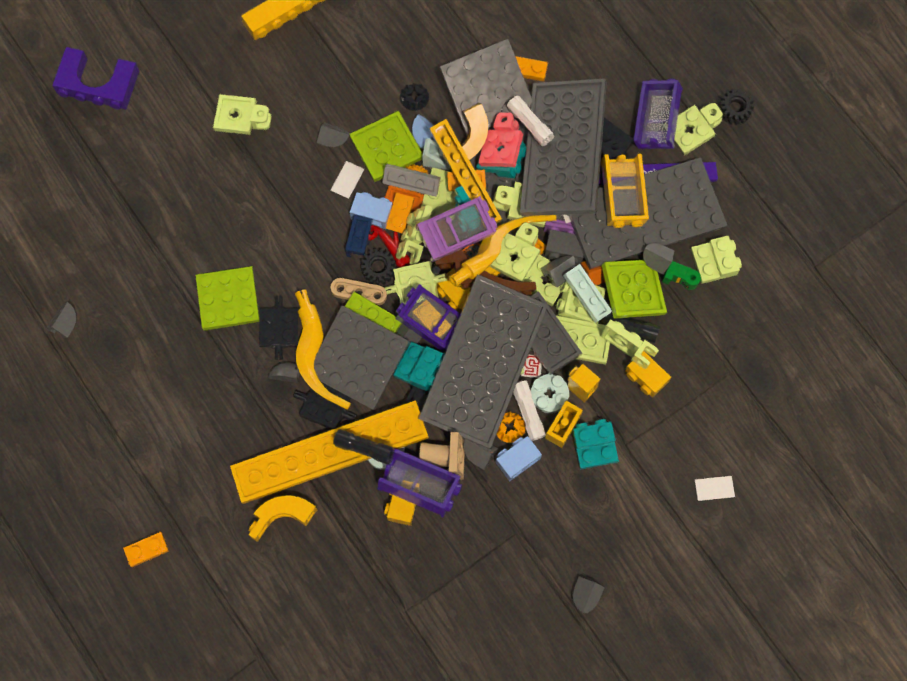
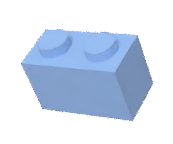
M357 192L350 210V217L352 220L354 215L373 218L372 225L386 229L393 203L386 198L379 199L369 193L363 192L361 194Z
M528 436L524 439L520 437L512 444V448L509 450L504 449L497 454L496 464L509 481L541 459L542 454Z

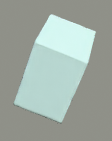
M429 138L425 139L423 166L451 170L437 143Z

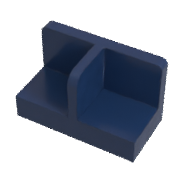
M354 215L345 249L347 257H351L352 253L365 255L367 244L370 242L369 235L373 218Z

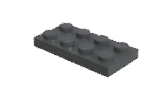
M539 291L531 296V298L547 304ZM548 305L531 349L548 374L551 375L581 356L582 352Z

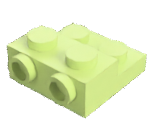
M729 236L713 239L709 243L693 246L690 249L696 269L701 275V284L735 276L739 273V268L742 267L740 258L735 257L734 251H736L735 242L730 240Z
M568 282L563 283L560 291L563 292L562 299L560 298L556 305V309L559 310L558 315L595 323ZM595 285L604 298L606 289Z

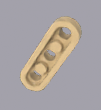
M337 278L331 283L332 294L340 299L349 300L353 292L362 291L361 296L377 306L384 304L387 300L386 290L379 285L344 278ZM339 287L344 288L342 292L337 291ZM379 294L381 298L375 299L374 296Z

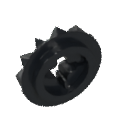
M413 83L406 85L401 90L400 101L408 110H421L428 104L429 93L422 84ZM413 91H415L417 95L416 102H414L413 97H411L414 93Z

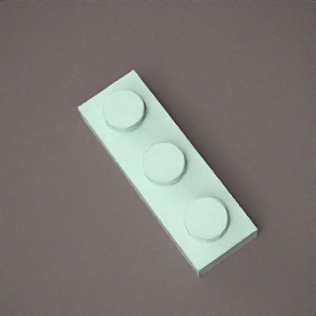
M580 264L563 275L595 323L613 312Z

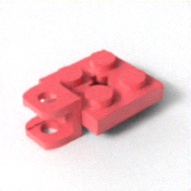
M498 113L493 126L495 130H488L478 163L480 166L515 167L523 133L519 130V123L516 120L514 121L512 113ZM503 145L504 148L498 151V148Z

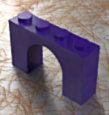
M66 47L52 85L56 93L62 97H74L79 101H91L96 105H109L113 109H127L139 74L137 64L118 59L113 76L108 83L100 87H88L81 83V77L88 60L84 51Z

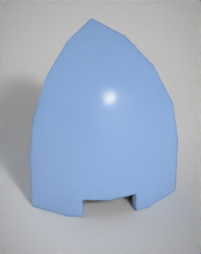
M417 115L413 122L412 133L420 148H424L425 139L429 138L436 142L430 132V128L433 125L423 116Z

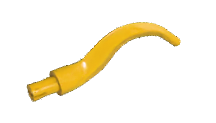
M557 215L527 216L497 226V231L494 235L482 240L477 255L462 263L460 270L449 276L450 282L457 287L466 279H474L477 274L480 275L500 254L502 240L511 230L525 222L557 221Z
M302 290V295L300 291H297L295 296L300 306L298 314L303 327L296 350V364L305 382L317 394L348 410L351 403L329 392L316 375L314 360L323 342L322 324L316 306L310 303L307 291Z

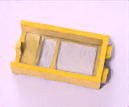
M637 154L634 159H626V155H619L614 160H609V155H604L600 163L602 166L607 226H613L614 228H622L625 225H632V227L643 226L649 219L642 154Z

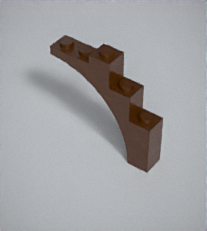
M446 219L437 222L447 246L450 247L457 244L449 224L446 223ZM461 249L434 261V265L439 267L440 270L449 269L451 265H454V270L457 272L462 268V263L469 258ZM486 271L480 274V276L527 296H531L532 292H535L537 289L536 282L505 280ZM468 278L457 287H462L463 290L471 289L474 279Z

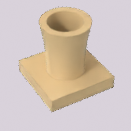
M451 432L450 445L422 442L420 446V459L438 467H449V472L461 476L460 480H464L465 452L463 445L465 440L459 432Z

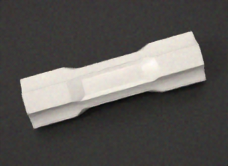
M514 96L513 99L509 100L507 104L508 109L525 125L541 146H545L554 138L552 131L537 118L520 96Z
M521 381L516 384L513 393L521 410L528 436L531 441H535L545 437L546 433L534 405L528 382Z

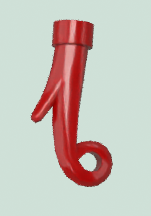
M372 225L371 232L374 233L369 235V240L379 236L394 257L398 268L412 265L409 263L410 258L408 255L400 259L396 258L400 243L398 233L396 231L393 233V240L381 227Z

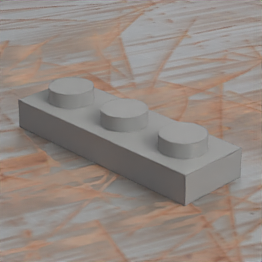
M387 164L384 170L383 184L436 197L441 177Z

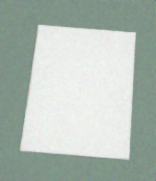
M346 161L331 191L349 198L364 169Z
M732 476L695 480L698 501L735 497Z

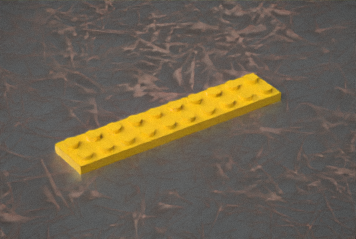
M416 400L231 465V471L241 503L244 504L371 459V457L351 450L348 451L336 447L333 444V439L339 429L376 443L391 446L394 450L428 439L425 425L422 420L418 419L420 411Z

